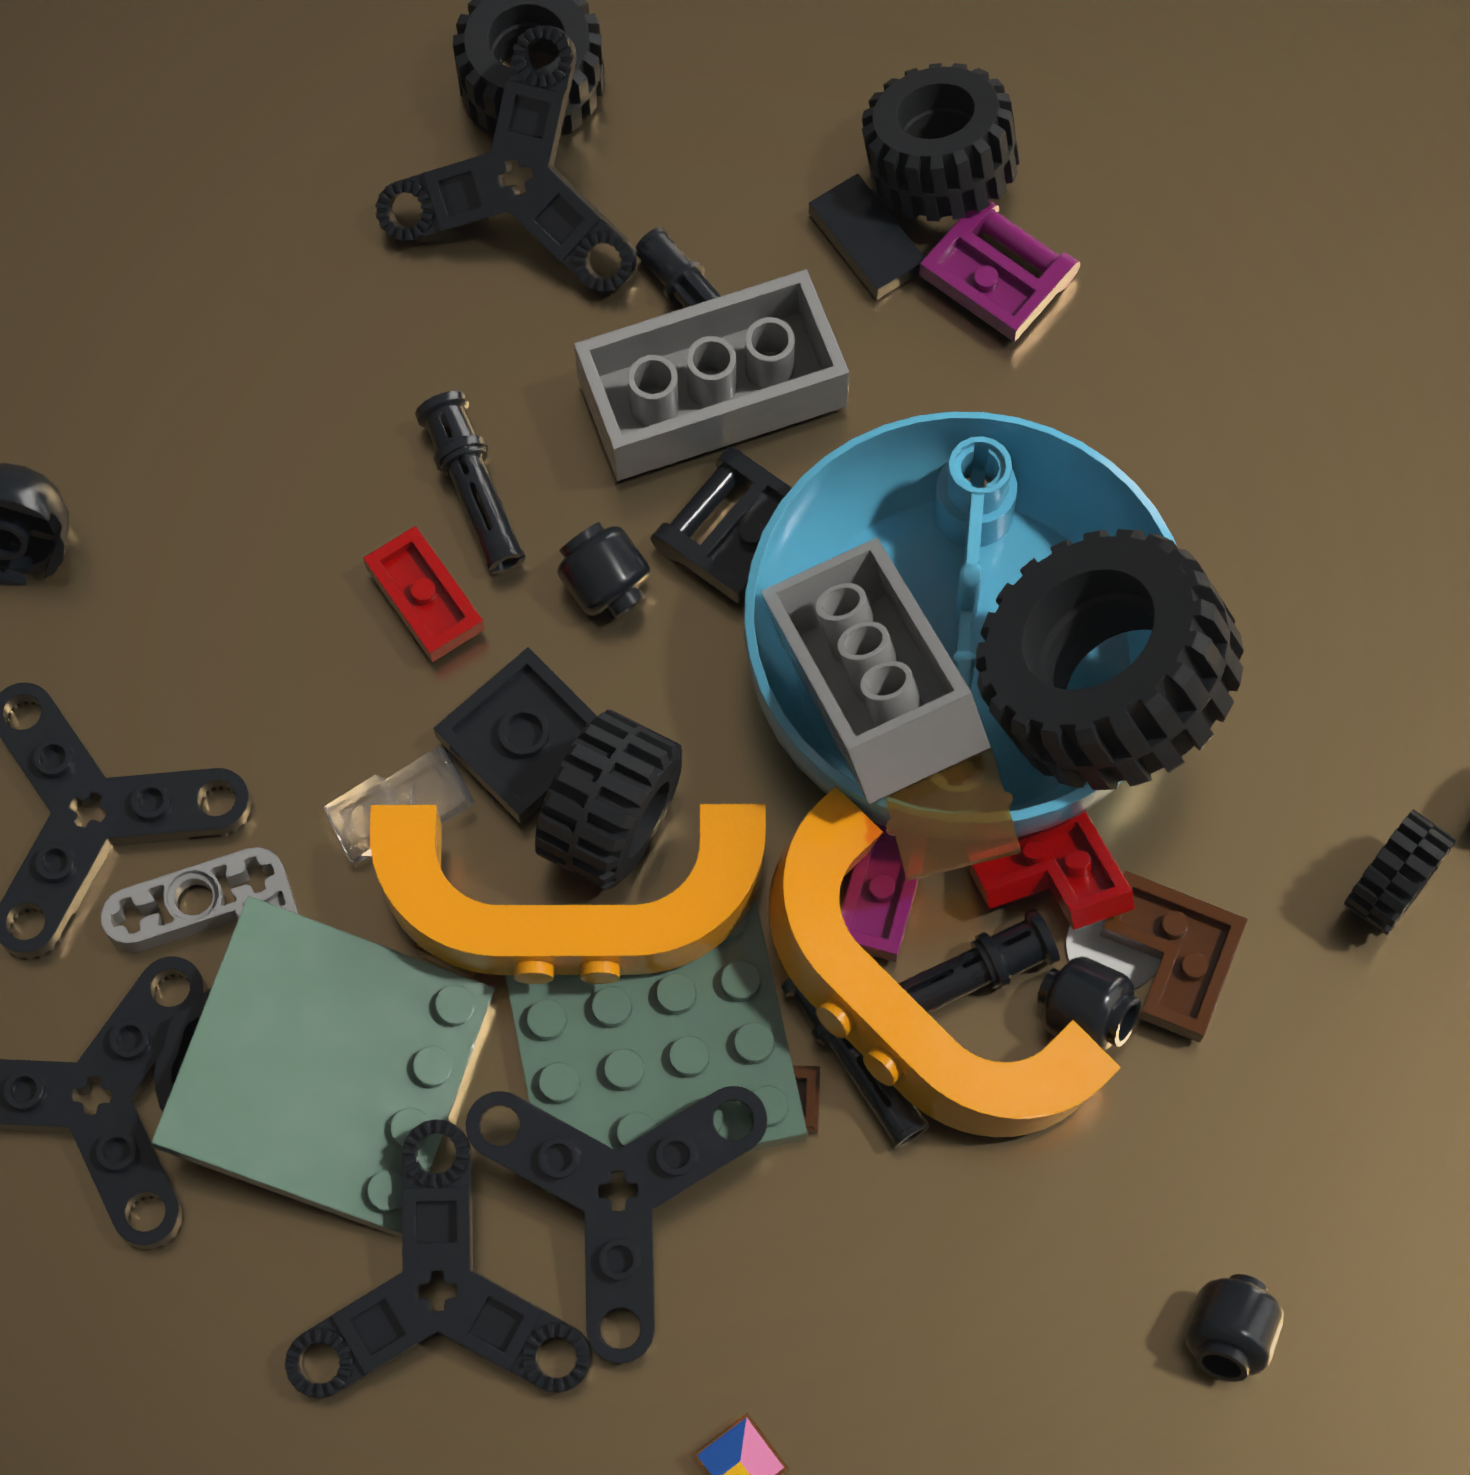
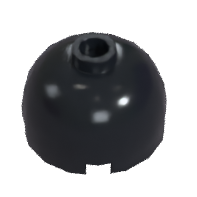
M0 463V584L9 586L25 585L27 579L23 574L37 575L45 571L43 577L45 579L52 576L64 561L68 544L69 511L58 488L43 474L25 466Z

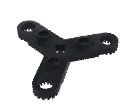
M548 25L534 26L521 34L513 47L512 61L508 79L505 82L491 152L389 184L378 195L379 198L375 205L377 207L376 219H378L381 229H384L390 237L401 241H408L509 211L587 287L601 292L615 290L625 285L635 272L637 264L635 249L630 240L554 167L576 65L575 45L569 35L557 27ZM542 38L552 40L557 45V49L560 51L559 57H561L558 67L547 75L538 73L532 67L529 60L532 45ZM513 159H517L520 167H530L533 171V178L525 182L526 192L520 194L517 185L507 186L504 181V174L512 171L511 161ZM404 192L411 193L422 204V217L419 219L418 224L412 227H405L398 223L393 214L394 201ZM600 243L614 246L615 250L620 253L621 267L612 278H603L597 275L591 268L590 254L593 248Z
M17 683L5 688L0 692V738L51 814L0 902V943L6 951L15 957L26 958L27 960L34 959L37 956L41 958L47 951H52L55 948L56 942L60 941L65 926L72 914L76 913L112 846L189 840L190 837L216 836L220 834L225 836L232 831L235 833L239 830L238 827L245 825L248 815L251 814V796L244 780L235 772L224 768L106 778L47 691L32 683ZM25 702H28V704L33 702L41 707V716L32 727L17 730L8 725V715L12 714V708L16 709L18 707L17 704L24 705ZM220 787H223V789L228 788L231 792L235 793L236 799L233 807L221 816L207 815L200 807L203 802L202 798H205L206 792L210 793L212 788H216V790L220 789ZM96 800L100 801L99 807L105 818L101 822L90 820L86 827H81L82 820L76 813V810L80 806L91 808ZM25 909L29 911L36 909V911L42 912L45 915V924L37 936L27 940L13 937L11 934V924L13 925V918H17L19 912L24 913L26 912Z
M174 956L158 959L143 971L78 1062L0 1059V1130L72 1133L116 1231L128 1244L143 1250H154L160 1246L164 1247L168 1244V1241L175 1238L179 1227L182 1225L183 1211L156 1149L150 1147L152 1140L135 1103L154 1078L156 1059L164 1048L167 1028L174 1013L192 1006L206 992L207 988L203 977L193 963L184 958ZM172 975H175V977L182 976V978L187 979L190 983V991L182 1003L166 1007L156 1002L154 998L156 995L155 988H158L160 981H164V977L170 978ZM100 1083L105 1094L112 1096L110 1103L99 1104L97 1113L89 1115L85 1105L78 1102L79 1095L90 1094L92 1085ZM149 1196L164 1202L165 1216L158 1227L146 1232L137 1231L131 1227L129 1215H131L130 1209L134 1208L135 1202H140L141 1198L145 1197L147 1199Z
M728 1086L715 1091L619 1151L610 1148L509 1092L496 1091L483 1095L472 1105L466 1118L468 1139L480 1154L584 1211L587 1337L591 1347L600 1357L614 1363H627L639 1358L648 1350L654 1337L652 1210L751 1150L760 1142L767 1128V1113L763 1102L755 1093L739 1086ZM739 1101L751 1111L753 1118L752 1128L744 1138L728 1140L716 1131L713 1121L714 1114L722 1103ZM495 1106H505L512 1109L520 1121L518 1135L512 1142L506 1145L497 1146L490 1144L481 1133L480 1123L483 1115ZM615 1171L624 1172L626 1183L637 1184L638 1188L637 1197L628 1198L625 1203V1210L622 1211L612 1210L610 1199L599 1198L598 1195L599 1185L610 1183L611 1172ZM615 1308L631 1310L640 1321L641 1329L638 1339L626 1348L620 1349L610 1346L601 1335L600 1326L603 1317Z
M428 1120L417 1125L404 1140L402 1150L403 1272L299 1335L292 1342L286 1353L285 1369L288 1380L297 1391L308 1397H329L350 1386L434 1333L440 1332L538 1388L549 1392H563L574 1388L585 1378L591 1365V1348L585 1335L573 1325L473 1270L472 1150L468 1137L457 1125L445 1120ZM444 1134L454 1143L456 1149L455 1161L451 1168L445 1172L438 1174L430 1173L419 1162V1146L430 1135ZM436 1270L443 1271L446 1283L456 1284L457 1287L456 1297L445 1299L444 1310L442 1311L433 1310L431 1299L420 1298L419 1293L420 1284L430 1283L432 1271ZM552 1337L566 1339L572 1343L576 1350L577 1360L575 1367L568 1375L563 1377L547 1375L538 1364L537 1354L539 1347L545 1340ZM314 1343L331 1345L337 1351L340 1359V1367L336 1376L326 1383L312 1381L306 1376L302 1368L303 1354Z

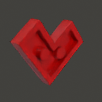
M1086 811L1046 830L1018 838L989 841L964 850L967 869L989 909L1051 889L1073 930L1135 909L1133 891Z

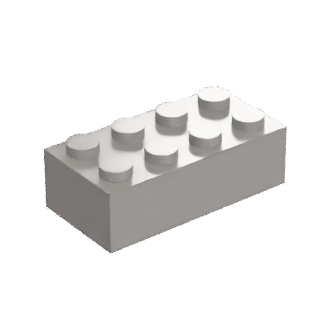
M807 269L574 343L577 377L617 481L848 406L850 372Z
M874 538L761 591L785 652L868 804L991 748L972 692L878 538Z

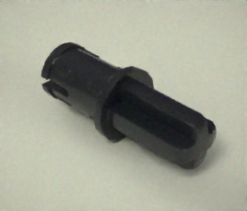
M663 227L649 231L637 243L635 247L637 249L635 251L636 256L647 265L665 286L664 294L668 299L678 300L686 308L721 297L718 291L704 277L705 267L699 261H691L675 244Z

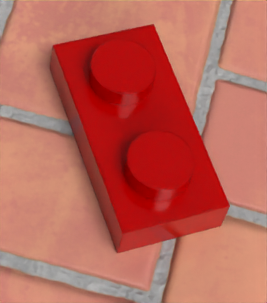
M416 525L363 557L366 569L432 663L485 630L483 619Z

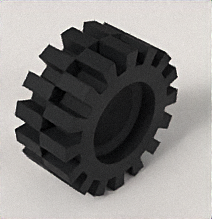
M1413 809L1401 822L1397 830L1393 832L1373 862L1362 874L1363 876L1346 898L1344 905L1388 935L1442 864L1457 839Z

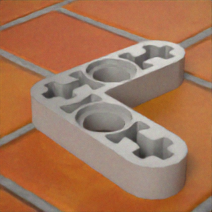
M255 847L119 890L112 894L104 903L101 911V925L116 947L123 951L135 953L238 921L247 896L299 914L288 876L278 856L268 849ZM254 867H261L265 875L274 874L265 879L266 889L258 893H254L249 884L241 885L250 880L249 870ZM226 876L230 886L235 887L230 889L236 900L235 902L226 904V896L217 878ZM192 885L206 886L212 890L213 894L211 905L199 915H187L178 910L180 894L184 889ZM164 896V905L173 919V922L165 925L158 912L161 910L155 901L156 898ZM136 907L141 915L149 916L140 920V931L130 934L124 925L118 924L126 921L125 910Z

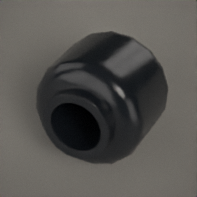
M600 522L595 523L575 536L559 550L564 559L560 562L557 573L586 614L594 616L609 610L616 619L645 598L639 587L648 580L650 567L621 527L612 526L604 529Z
M1083 956L1071 959L1061 970L1052 968L1043 979L1037 996L1038 1004L1044 1006V1026L1053 1036L1056 1037L1074 1020L1104 1051L1112 1045L1122 1046L1127 1041L1136 1025L1141 1008L1140 1000L1134 997V985L1129 977Z
M1235 1274L1229 1278L1212 1280L1206 1283L1198 1293L1186 1328L1185 1342L1195 1357L1198 1367L1205 1373L1224 1381H1243L1248 1376L1261 1373L1271 1363L1283 1326L1284 1312L1278 1301L1268 1293L1266 1285L1252 1276Z

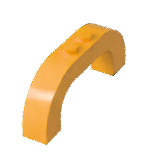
M835 786L806 815L785 847L777 862L769 892L768 911L770 929L779 959L795 986L816 1008L819 1021L836 1037L846 1038L864 1056L865 1066L879 1082L887 1086L893 1085L908 1101L929 1117L962 1132L988 1137H1015L1044 1130L1071 1115L1121 1068L1074 1020L1042 1051L1030 1058L1015 1062H996L978 1057L958 1044L852 937L845 925L840 909L841 882L843 877L869 853L883 831Z
M700 804V844L695 866L680 887L659 900L636 905H491L466 897L455 889L442 873V823L437 805H370V849L373 865L384 898L404 931L424 950L453 966L483 974L514 975V980L526 984L548 983L553 981L554 975H580V979L584 982L608 984L619 981L620 975L653 974L668 971L701 958L727 939L744 919L756 898L765 864L766 804Z

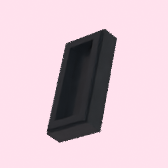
M858 173L809 202L810 216L876 300L919 275L920 263L925 257Z

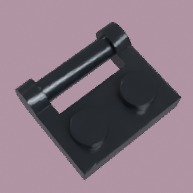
M728 447L715 462L718 469L670 524L662 523L650 539L655 548L665 557L673 561H679L739 604L745 596L751 561L762 532L778 504L792 487L739 450ZM735 485H744L748 488L745 494L701 545L691 539L692 535Z

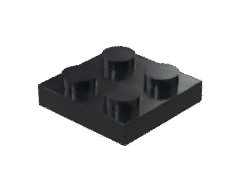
M527 647L433 729L436 738L521 824L542 806L551 782L567 752L585 727L598 716Z

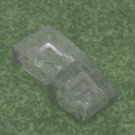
M438 746L387 779L375 774L323 808L349 861L357 863L372 857L370 849V805H437L441 823H444L475 805V802L449 751Z

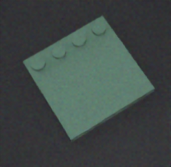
M247 896L150 1147L402 1238V1150L404 1140L413 1128L425 1121L435 1119L448 1121L495 988ZM443 1134L430 1135L419 1146V1162L428 1172Z

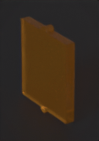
M992 747L884 797L890 817L886 824V831L890 836H895L907 881L1019 854L1021 851L1009 807L1012 805L1013 796L1009 792H1004Z

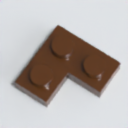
M1125 870L1123 875L1133 891L1135 909L1106 919L1100 936L1160 959L1138 1018L1200 1043L1206 1033L1248 919Z

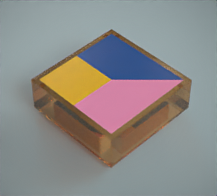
M748 1413L692 1454V1458L705 1475H785L789 1472L787 1465Z

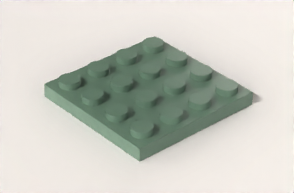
M756 898L739 926L715 949L697 960L668 971L653 974L620 975L619 981L608 984L584 982L580 979V975H554L553 981L548 983L526 984L514 980V975H505L529 1103L610 1148L619 1151L715 1091L728 1086H739L752 1091L760 1098L766 1109L767 1128L760 1142L749 1151L807 1140V1128ZM728 1101L722 1103L716 1109L713 1121L716 1131L722 1137L728 1140H739L750 1132L753 1118L751 1111L746 1105L739 1101ZM611 1172V1180L624 1177V1172Z

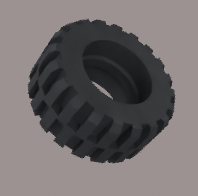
M1117 529L1116 536H1109L1107 531L1099 530L1084 533L1083 541L1072 544L1069 540H1064L1050 547L1052 554L1040 562L1033 558L1020 569L1023 576L1014 585L1007 582L996 598V603L999 605L995 613L988 612L980 635L986 642L978 643L975 668L979 672L977 685L982 699L989 707V712L1035 769L1044 776H1054L1060 784L1070 787L1084 788L1087 782L1092 790L1117 789L1118 782L1127 781L1129 786H1136L1152 781L1151 773L1165 768L1168 773L1185 763L1182 759L1183 755L1194 746L1200 751L1213 737L1214 734L1210 728L1216 720L1224 722L1234 703L1229 691H1237L1241 684L1244 668L1239 661L1244 651L1241 634L1234 625V617L1198 561L1186 549H1179L1174 541L1158 534H1149L1146 538L1141 530ZM1152 630L1143 651L1119 675L1093 687L1067 690L1074 670L1082 659L1096 646L1124 632Z

